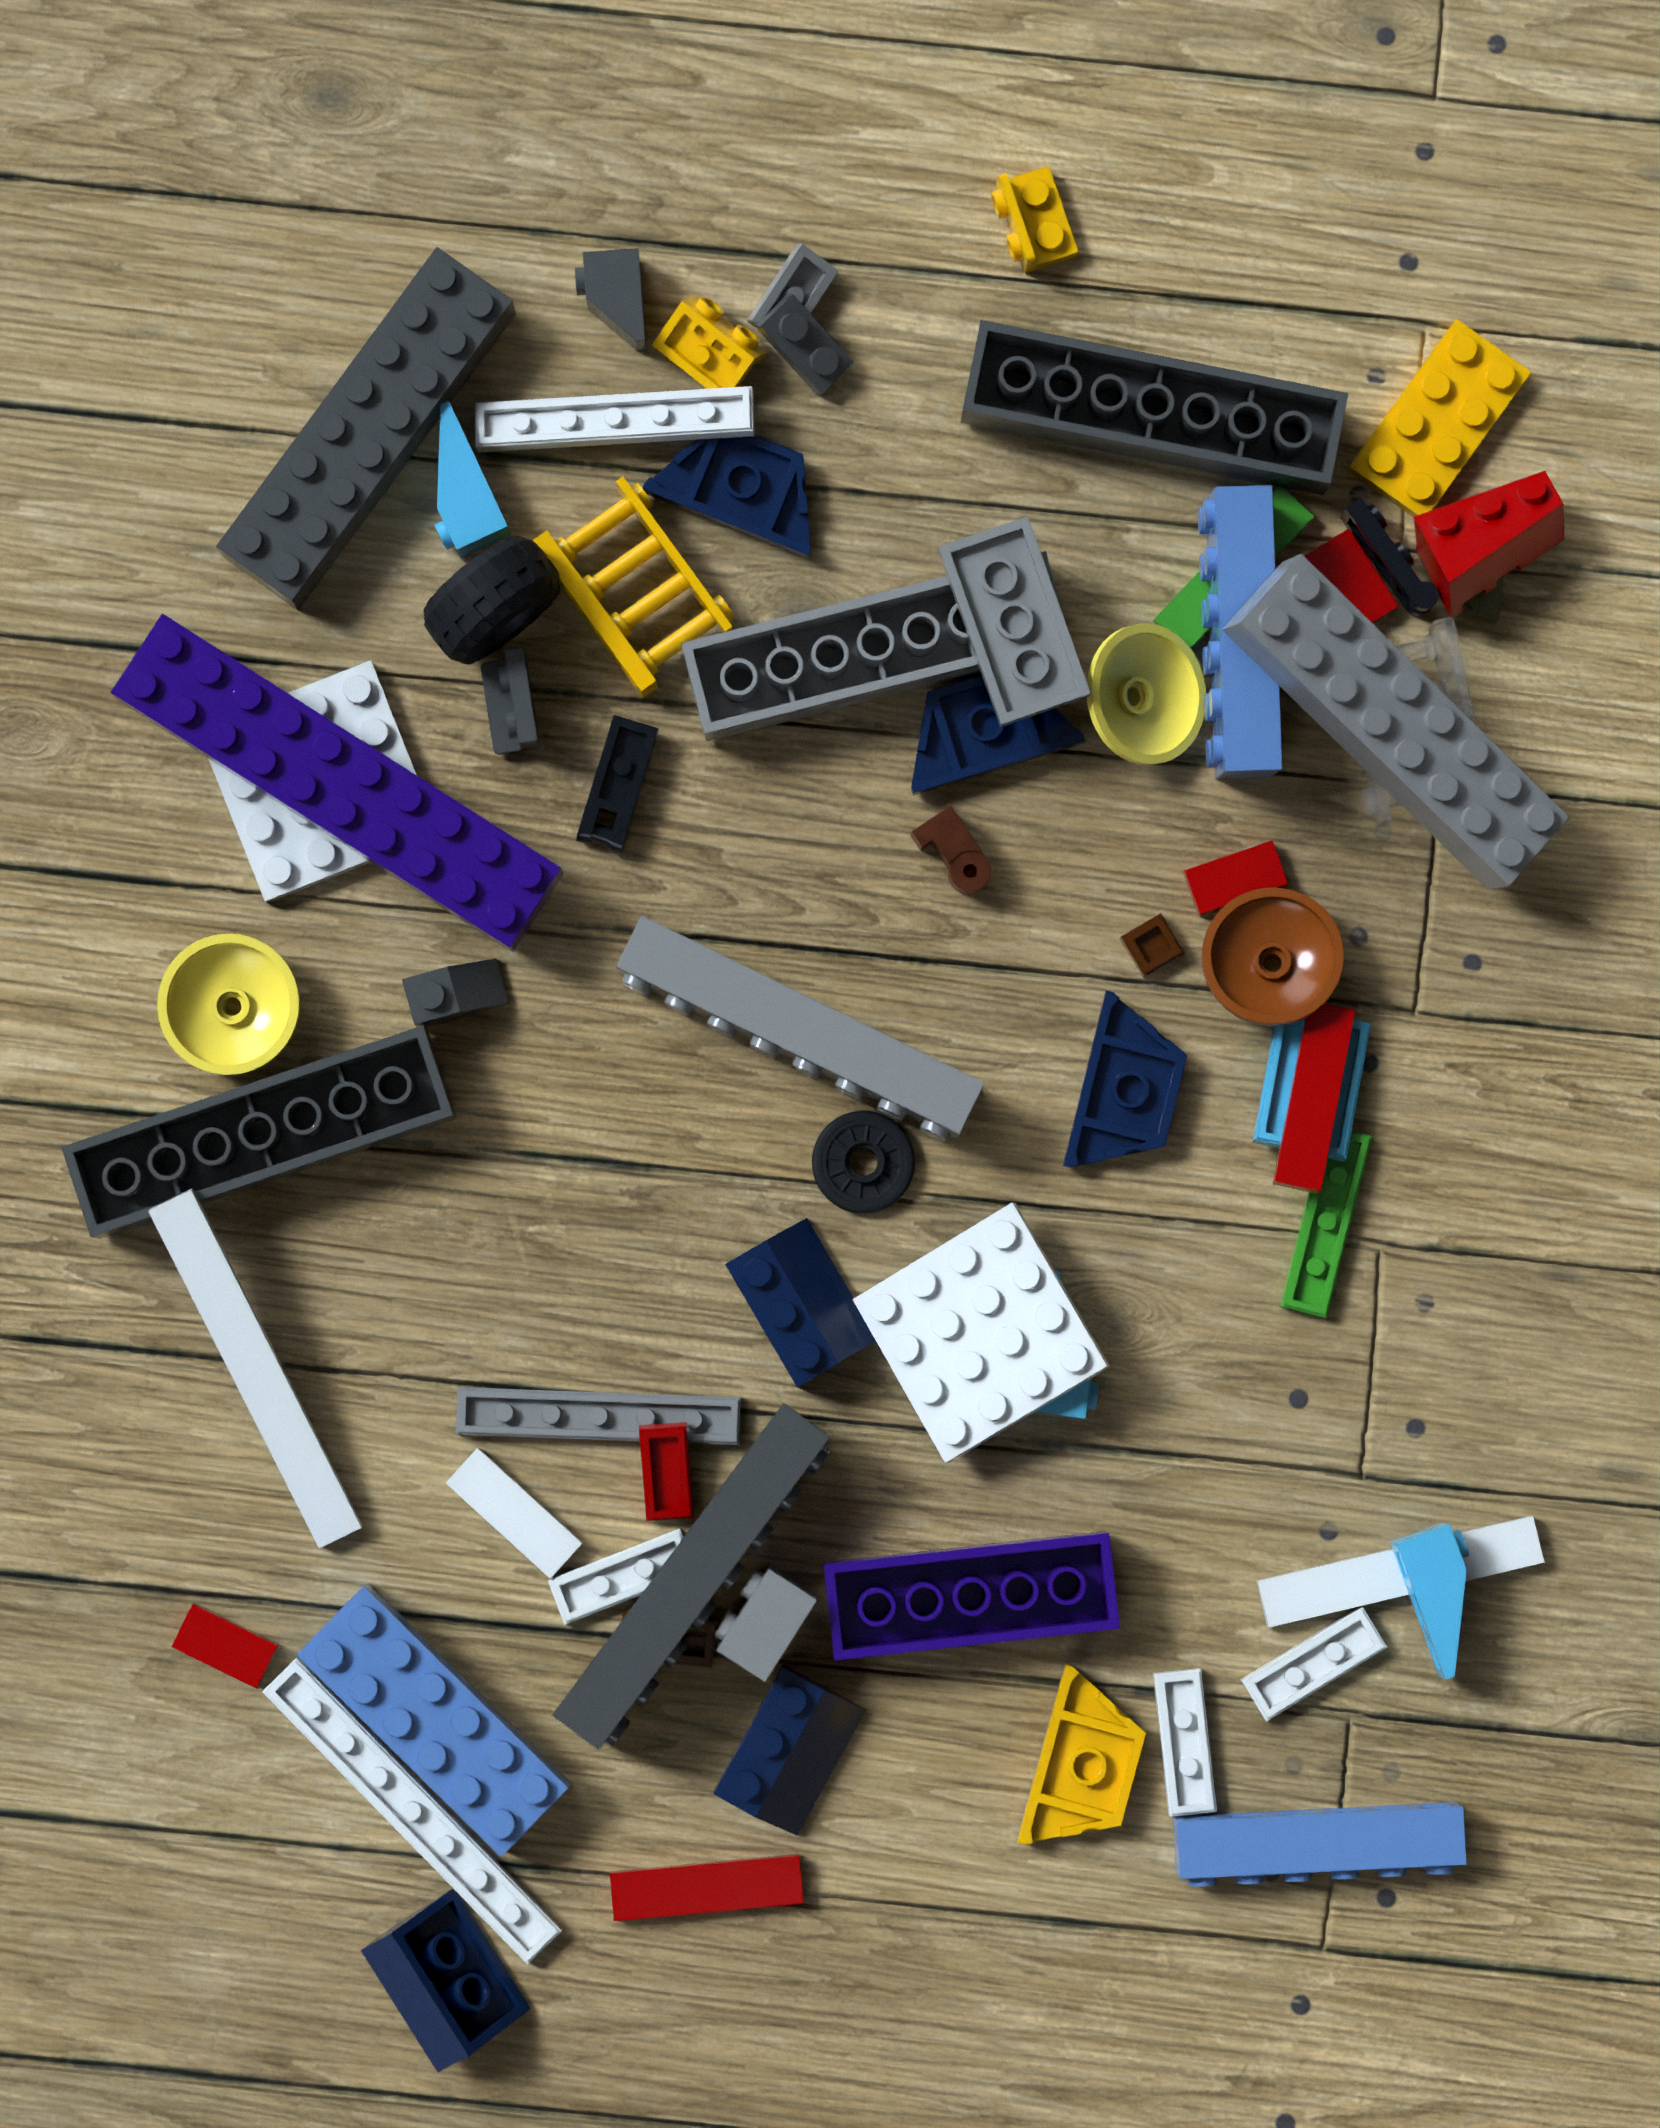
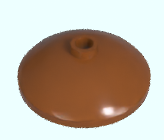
M1270 887L1256 889L1228 902L1211 921L1202 946V968L1205 980L1213 996L1231 1014L1257 1025L1282 1026L1311 1016L1331 998L1338 986L1343 970L1344 950L1342 938L1332 917L1315 900L1300 892L1285 888ZM1269 959H1276L1282 966L1278 971L1270 972L1265 969L1264 963Z

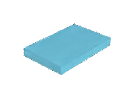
M1304 1019L1292 1024L1273 1027L1252 1143L1275 1148L1280 1147ZM1353 1020L1327 1157L1329 1159L1343 1162L1347 1159L1371 1023Z

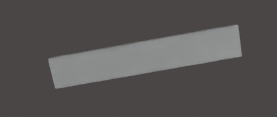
M458 1387L456 1435L640 1441V1425L687 1422L688 1443L739 1445L741 1397Z

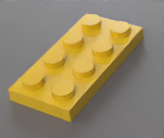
M1456 318L1350 464L1347 471L1413 518L1414 516L1431 511L1518 392L1531 371Z

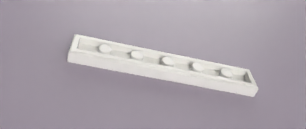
M752 386L475 403L476 449L480 453L755 436L754 391Z
M1533 1516L1461 1532L1469 1552V1556L1463 1558L1467 1569L1466 1581L1545 1563ZM1393 1549L1256 1580L1267 1627L1269 1628L1409 1595Z

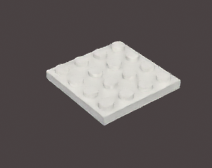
M371 660L288 693L417 775ZM209 759L266 903L370 863L369 860Z
M1013 1202L853 1299L945 1463L954 1461L1110 1367L1018 1206Z

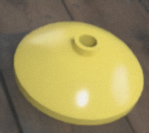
M1145 623L1121 628L1111 634L1100 645L1088 671L1087 684L1091 695L1087 697V705L1093 725L1103 742L1121 758L1142 765L1164 763L1173 760L1185 752L1195 740L1202 726L1205 716L1204 696L1206 693L1202 669L1188 644L1176 633L1163 626ZM1127 692H1128L1129 695H1130V702L1128 701V698H1127Z
M218 934L194 942L174 958L160 983L157 1011L160 1026L166 1040L182 1059L196 1068L209 1073L239 1075L265 1066L285 1049L297 1027L300 1013V995L293 972L274 949L249 936ZM231 999H238L241 1003L240 1012L237 1015L229 1016L225 1011L226 1003Z

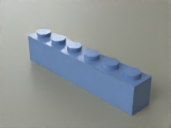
M1457 1802L1173 1816L1176 1874L1180 1879H1188V1886H1213L1217 1884L1216 1877L1235 1876V1883L1258 1884L1264 1882V1875L1283 1874V1881L1301 1882L1312 1880V1872H1330L1331 1879L1359 1878V1870L1378 1869V1876L1399 1877L1407 1875L1406 1868L1425 1867L1426 1874L1440 1875L1454 1873V1865H1467L1463 1806Z

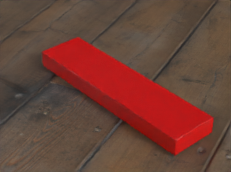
M1325 1004L1317 1012L1304 1019L1273 1185L1315 1194L1321 1192L1355 1010Z
M799 1854L610 1871L614 1921L804 1903Z

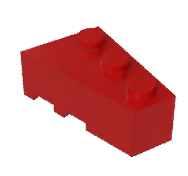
M1546 471L1414 516L1417 555L1432 583L1437 587L1439 596L1451 619L1463 611L1462 605L1481 591L1486 595L1497 587L1498 579L1514 568H1517L1519 571L1565 539L1563 501Z

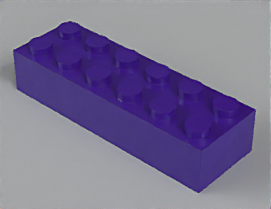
M1106 1531L824 1562L834 1661L1120 1629L1110 1536Z

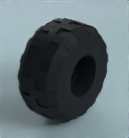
M517 535L515 537H508L477 555L442 584L437 592L428 600L426 607H424V626L437 645L451 660L467 665L473 664L486 658L514 639L549 608L560 593V574L551 560L533 540Z

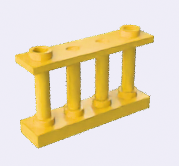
M624 476L616 481L617 491L623 498L565 540L561 536L555 541L546 530L533 541L543 550L559 572L560 585L640 696L645 698L658 688L657 681L653 677L659 672L657 667L682 650L681 643L698 639L715 626L721 633L731 631L733 626L730 621L735 616L720 595L712 599L648 511L653 506V503L640 484L636 483L631 487ZM635 514L650 536L593 577L588 574L582 578L572 565L577 560L576 554ZM662 551L677 574L621 614L615 611L609 616L599 602L605 597L603 592ZM689 589L705 611L646 652L642 649L636 653L626 639L632 635L630 630Z

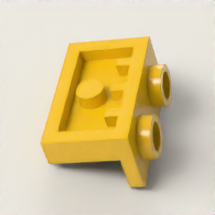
M1046 166L1009 178L1007 173L997 176L996 191L991 192V198L997 217L999 219L1006 217L1011 234L1006 235V243L1012 261H1021L1024 273L1026 274L1077 257L1078 249L1050 167Z
M693 296L682 300L652 343L653 347L706 389L739 387L753 365L761 361L767 353L766 350L758 345L760 339L756 334L742 325L735 327L722 316L724 313L723 309L716 302L705 296L700 298Z

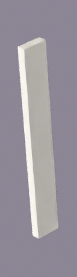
M193 1188L149 1209L148 1212L318 1548L362 1528V1523Z
M298 1657L262 1691L527 1965L562 1931L561 1926Z

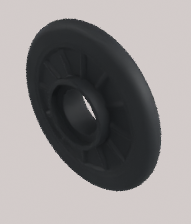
M853 1111L837 1117L823 1129L813 1149L812 1170L819 1189L830 1202L849 1212L866 1214L890 1207L903 1196L914 1175L915 1154L908 1135L893 1119L878 1112ZM862 1148L869 1149L877 1158L876 1169L871 1174L865 1176L856 1174L850 1167L851 1155L856 1150Z

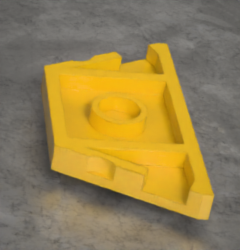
M1069 1664L1064 1665L1017 1837V1843L1023 1845L1059 1836L1077 1835L1095 1829L1102 1830L1121 1826L1146 1736L1145 1731Z

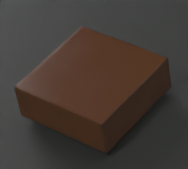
M1161 913L1120 937L1121 942L1143 978L1185 954Z

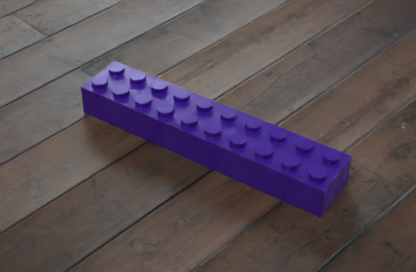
M163 613L110 692L124 705L511 952H514L564 875L561 867Z

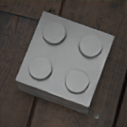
M768 1565L764 1573L758 1569L754 1570L740 1594L747 1600L738 1613L729 1609L714 1634L715 1637L720 1639L716 1651L764 1682L817 1601L816 1594L771 1565Z

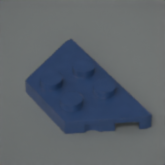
M757 435L698 439L674 456L673 461L656 476L650 477L644 482L642 488L647 495L806 559L810 556L811 546L803 454Z
M982 675L931 690L926 695L911 791L913 795H917L1084 744L1085 738L1083 733L1078 728L1075 729L1057 708L1000 727Z
M1106 990L1062 1167H1077L1162 1148L1166 1145L1187 1054L1173 1042L1163 1037L1156 1031L1153 1025L1137 1015L1119 999L1120 997L1111 991Z

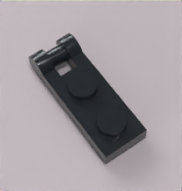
M1362 498L1358 499L1344 510L1340 516L1341 520L1351 530L1363 551L1406 611L1415 617L1427 615L1439 599L1437 587L1428 581H1420L1411 568L1414 565V561L1408 550L1400 542L1394 544L1384 529L1387 528V523L1380 511L1373 504L1367 507Z
M613 715L578 829L577 842L590 845L592 841L607 845V851L622 854L659 728ZM601 810L617 815L613 828L597 823Z

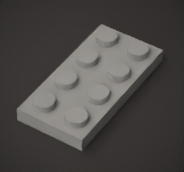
M1028 516L938 547V553L1000 727L1087 698L1091 695Z

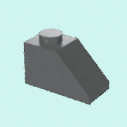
M639 249L583 252L584 267H575L577 296L586 295L587 307L590 312L637 352L646 351Z
M496 958L447 966L402 979L416 1027L422 1025L429 1027L509 1004Z

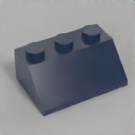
M807 1218L725 1264L797 1387L876 1341L853 1301L854 1297Z
M783 1663L714 1788L713 1794L755 1818L798 1835L866 1709Z
M453 1888L393 1926L361 1950L437 2072L472 2055L531 2009L459 1894Z

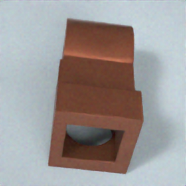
M951 805L911 832L910 836L920 851L929 844H932L949 869V882L957 892L974 894L979 892L988 883L991 875L990 864Z

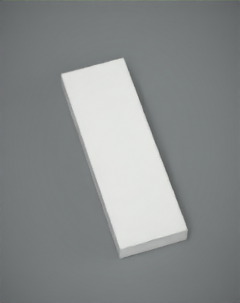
M477 1448L446 1482L452 1490L550 1579L583 1543L480 1448Z
M681 1528L549 1579L548 1583L564 1625L641 1595L684 1538Z
M1359 1606L1240 1680L1262 1717L1267 1722L1383 1651L1387 1646L1364 1608Z
M1201 1668L1153 1673L1168 1815L1173 1817L1217 1812Z

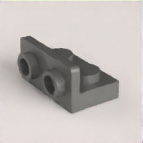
M523 648L505 650L506 659L488 661L481 664L493 750L497 755L541 748L525 651Z

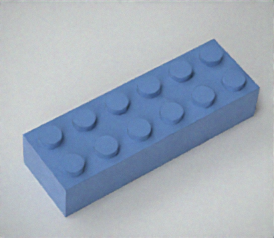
M1272 485L1215 487L1208 498L1203 500V507H1198L1199 535H1206L1207 547H1205L1204 553H1200L1199 558L1201 582L1208 581L1209 594H1207L1206 600L1201 601L1202 628H1210V641L1207 647H1203L1204 675H1211L1212 688L1204 696L1205 721H1213V736H1211V740L1206 741L1207 768L1215 769V779L1271 777L1282 770L1279 685L1222 629L1275 571Z
M370 1583L364 1585L297 1653V1656L500 1857L514 1845L571 1784V1781Z

